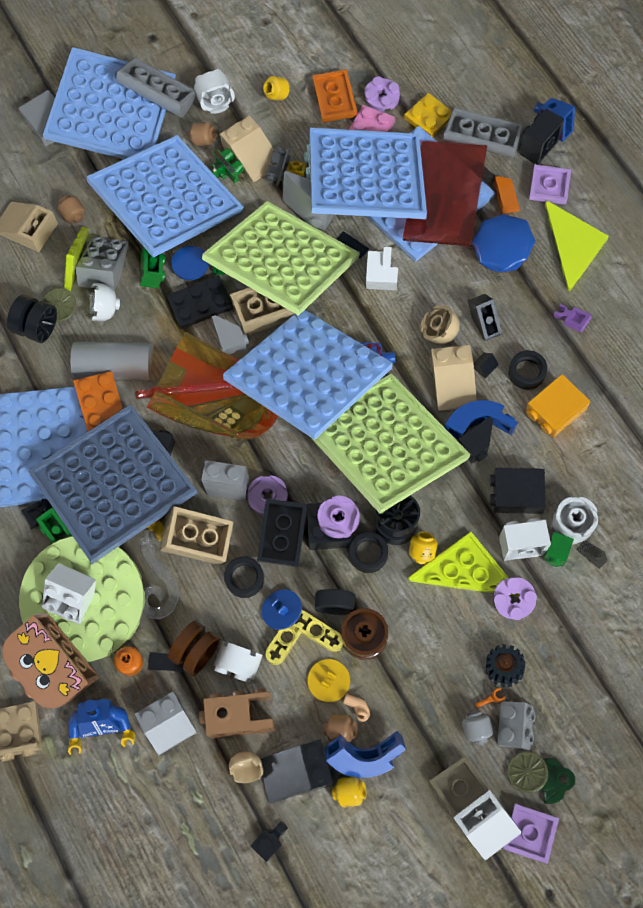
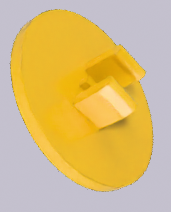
M333 659L321 660L311 668L308 674V687L316 699L327 703L336 702L348 692L350 675L347 668L339 661Z

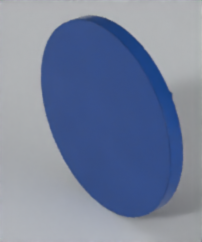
M186 246L179 249L172 257L171 266L173 272L184 280L200 278L209 267V263L202 260L205 251L196 246Z
M278 590L272 593L265 600L262 607L264 622L270 628L276 630L291 627L301 615V600L296 593L290 590Z

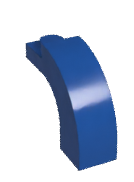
M479 400L459 407L446 422L445 429L453 437L459 439L472 426L480 424L491 417L493 419L492 425L512 436L518 422L511 415L503 414L504 405L493 401Z
M398 731L371 748L355 747L342 735L324 747L326 761L334 769L342 774L357 778L374 777L390 771L394 768L392 759L400 756L406 750L403 736Z

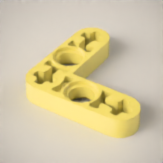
M302 610V620L308 623V620H311L306 630H303L305 625L301 622L287 629L279 630L266 650V658L272 665L281 664L301 633L327 650L337 652L343 647L342 635ZM314 625H319L322 628V633L318 636H313L310 633V629ZM326 631H329L327 636L331 639L338 637L339 645L334 644L333 647L330 646V641L326 638L324 642L321 641ZM284 632H291L293 634V639L288 643L281 640V635ZM276 642H279L281 646L286 647V650L281 648L279 651V655L281 657L279 659L275 658L274 660H272V655L270 654V652L277 651L279 646L276 644Z

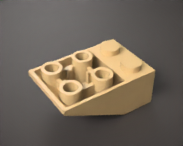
M11 202L0 217V235L36 252H40L58 225V222L52 211L41 206Z

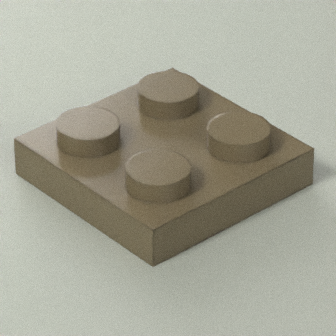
M466 756L429 781L452 817H455L489 791Z

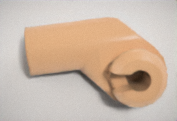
M346 694L343 704L354 707L356 717L360 722L368 720L370 710L366 701Z

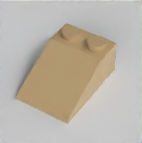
M250 115L220 133L222 147L230 149L234 155L233 160H239L244 167L243 172L253 183L266 175L269 164L276 166V164L270 163L274 148Z
M464 345L431 349L430 363L438 412L455 411L464 404L477 401L471 346Z

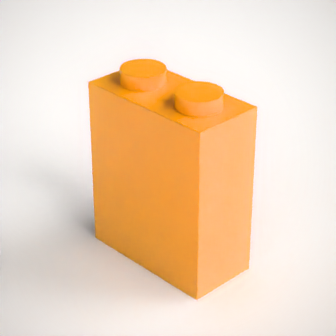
M562 374L527 404L525 411L532 421H536L545 434L554 438L587 410L591 401Z

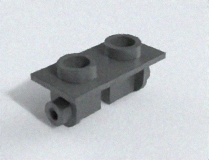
M276 147L273 150L270 163L276 164V166L269 164L266 178L268 182H277L275 187L278 186L279 181L283 182L284 165L288 166L291 157L288 155L289 147L286 152L280 147Z

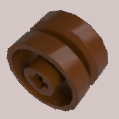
M359 608L351 612L344 619L341 627L342 642L345 650L352 657L359 660H371L378 657L385 650L388 641V625L381 614L369 608ZM362 633H368L367 637H362Z
M197 620L192 621L182 630L168 653V659L176 665L183 663V670L192 677L197 675L206 666L217 650L221 640L212 631L205 633V626Z

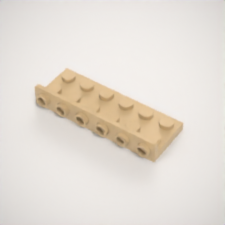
M35 701L0 708L1 761L13 760L15 755L23 754V757L36 754V751L43 750L38 707Z

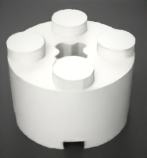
M220 69L196 77L194 90L204 111L207 110L212 114H216L229 108L228 104L231 101L233 103L235 95L226 75Z
M584 497L566 498L560 503L553 516L552 527L556 533L573 538L572 544L583 542L590 537L598 524L597 509L590 500Z
M222 641L214 662V666H216L214 671L231 676L233 672L235 673L234 678L250 683L251 679L254 680L263 655Z

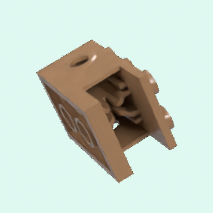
M265 688L254 689L252 694H245L244 691L231 692V696H222V693L210 694L209 698L204 699V711H199L200 724L206 725V735L211 739L275 732L276 725L273 719L253 721L252 703L273 701V696Z

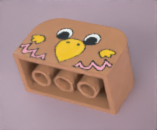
M48 612L33 615L15 630L3 645V659L11 670V676L23 685L25 694L29 698H33L42 707L53 709L71 702L100 679L99 675Z

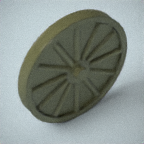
M53 289L43 298V302L56 307V322L69 319L76 310L75 297L66 289Z
M522 752L515 755L508 765V778L511 784L521 792H536L547 782V765L539 755L533 752Z

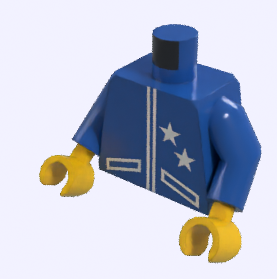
M109 699L87 700L86 702L79 703L78 710L74 711L68 719L69 738H71L68 744V753L71 755V748L77 747L79 754L81 753L82 742L78 737L83 738L122 731V746L126 747L127 739L134 745L136 734L134 731L129 730L131 726L125 709L114 705Z

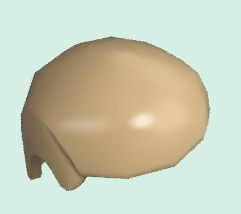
M249 751L239 752L230 760L228 766L229 773L233 775L234 781L237 783H251L260 779L263 775L261 759L255 753Z

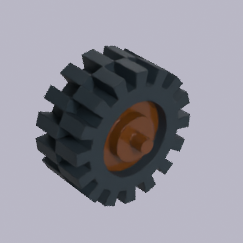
M503 644L502 648L498 645L495 646V650H490V655L488 654L486 657V674H489L488 678L490 681L493 679L495 685L498 682L501 683L500 687H504L505 684H508V687H512V683L516 685L519 683V679L522 680L525 672V660L523 653L520 654L518 648L514 650L512 645H510V648H506V644Z

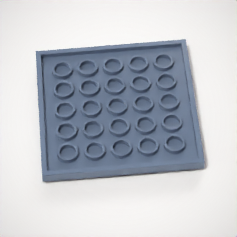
M131 404L28 471L92 564L162 518L174 506L178 507L198 493Z

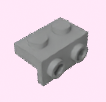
M501 702L497 746L531 750V745L534 741L532 724L535 721L533 706L525 702Z

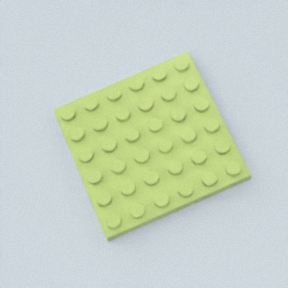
M267 201L205 251L202 260L299 316L359 258L360 253Z
M393 374L380 379L315 440L313 439L380 514L462 464L470 457V453Z

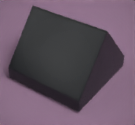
M485 352L473 363L474 369L485 379L499 366L493 353Z

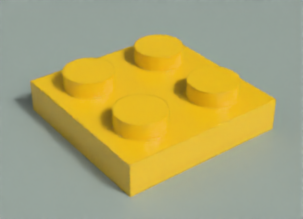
M427 93L404 114V119L415 128L420 126L433 137L448 124L452 110Z

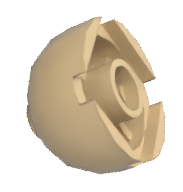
M442 304L433 307L435 310L431 313L427 312L420 326L424 338L437 345L451 342L457 336L460 329L457 314L449 306Z

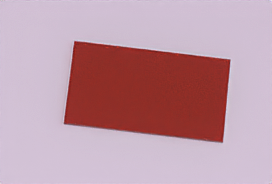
M422 141L420 150L427 216L426 219L406 218L402 239L403 241L471 247L487 145Z

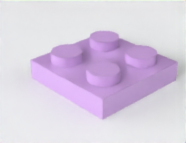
M534 165L529 200L549 201L566 205L571 169Z
M514 804L511 818L522 833L502 849L548 864L559 818Z

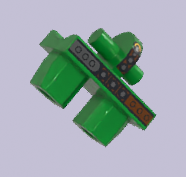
M229 148L222 152H219L218 149L213 151V154L217 157V163L212 165L214 168L212 173L216 178L222 177V179H225L228 175L234 183L238 182V175L244 171L242 163L239 160L232 164L229 163L234 159V155Z

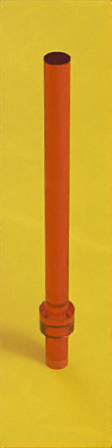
M227 381L160 388L158 386L151 387L149 390L135 391L136 399L151 397L152 399H160L161 396L233 389L236 387Z

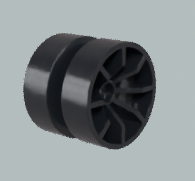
M22 294L15 299L10 307L7 317V328L12 333L26 336L28 339L38 343H44L55 328L57 309L54 305Z
M410 495L381 514L376 510L374 522L376 533L382 536L386 543L391 545H402L409 542L416 533L420 518L418 502Z

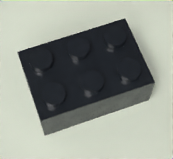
M266 498L257 562L299 567L307 504Z

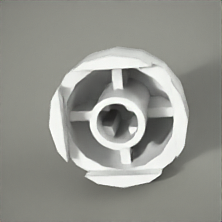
M93 283L92 288H95V293L90 294V314L94 313V316L90 320H109L114 315L115 310H119L120 299L116 298L115 291L108 285Z

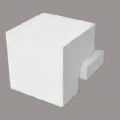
M384 247L383 252L368 251L366 289L397 291L398 268L391 267V247Z

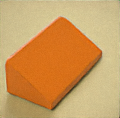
M495 176L494 187L501 213L519 212L520 207L512 179Z

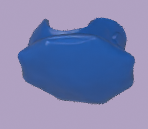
M501 214L484 220L472 243L478 261L484 267L494 272H510L517 270L528 259L536 240L527 220Z

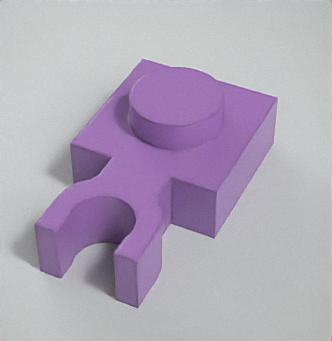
M560 304L559 310L563 313L554 312V317L564 320L565 326L581 333L591 320L592 315L576 307L570 311L562 304Z

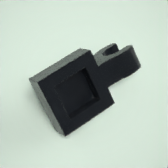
M280 822L271 833L265 829L251 844V847L265 862H268L282 846L278 839L285 833L288 827L283 822Z

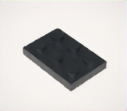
M219 275L166 295L181 330L210 319L212 316H217L234 309Z

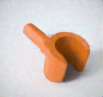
M502 688L495 689L491 696L475 703L476 708L492 702H502L506 696L501 699L496 697V693L501 691Z

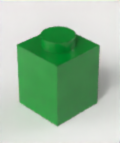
M553 532L550 538L551 545L543 560L548 561L547 563L551 566L563 567L567 562L574 539Z

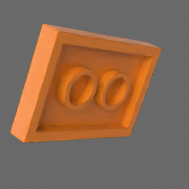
M347 69L312 75L322 123L357 116Z
M112 371L73 380L87 432L123 410Z

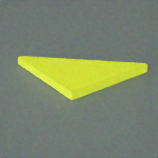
M547 201L545 208L549 216L548 220L554 235V242L561 261L560 265L566 280L567 290L570 292L606 243L609 236Z
M81 227L77 238H75L73 245L69 249V253L66 255L64 288L69 291L72 290L76 276V265L81 258L89 231L87 227Z
M469 532L432 561L409 576L408 580L410 582L494 593L497 584L509 577L475 535ZM511 593L509 596L519 597L520 594L516 593L514 595Z

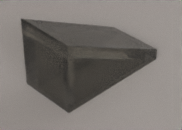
M586 540L576 549L599 569L607 561L605 552Z

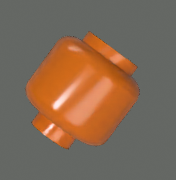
M131 646L120 648L114 656L115 668L125 676L138 674L144 664L142 654Z

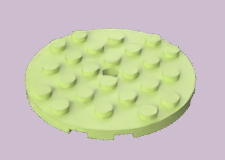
M73 536L51 544L37 555L24 575L19 595V608L23 624L33 615L48 612L87 662L103 659L123 647L139 626L145 605V591L140 571L132 558L122 548L117 547L92 564ZM58 563L96 579L94 596L80 625L42 608L45 579Z

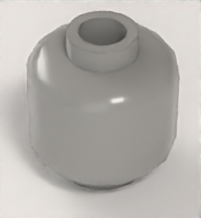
M482 710L465 714L466 718L462 720V726L466 740L475 742V745L487 743V738L493 735L489 715L484 714Z

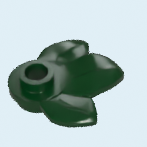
M546 758L543 760L548 768V779L540 790L545 791V804H555L564 798L566 791L574 787L576 778L574 773L568 768H563L559 761L553 758ZM562 775H566L568 777V781L566 783L560 782V777Z

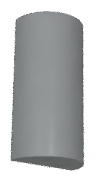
M136 57L117 71V83L179 117H183L194 101L196 95L194 89Z
M453 108L444 132V140L515 158L524 125Z
M75 341L72 345L70 358L72 376L74 379H81L112 371L114 380L150 381L154 345L153 343Z

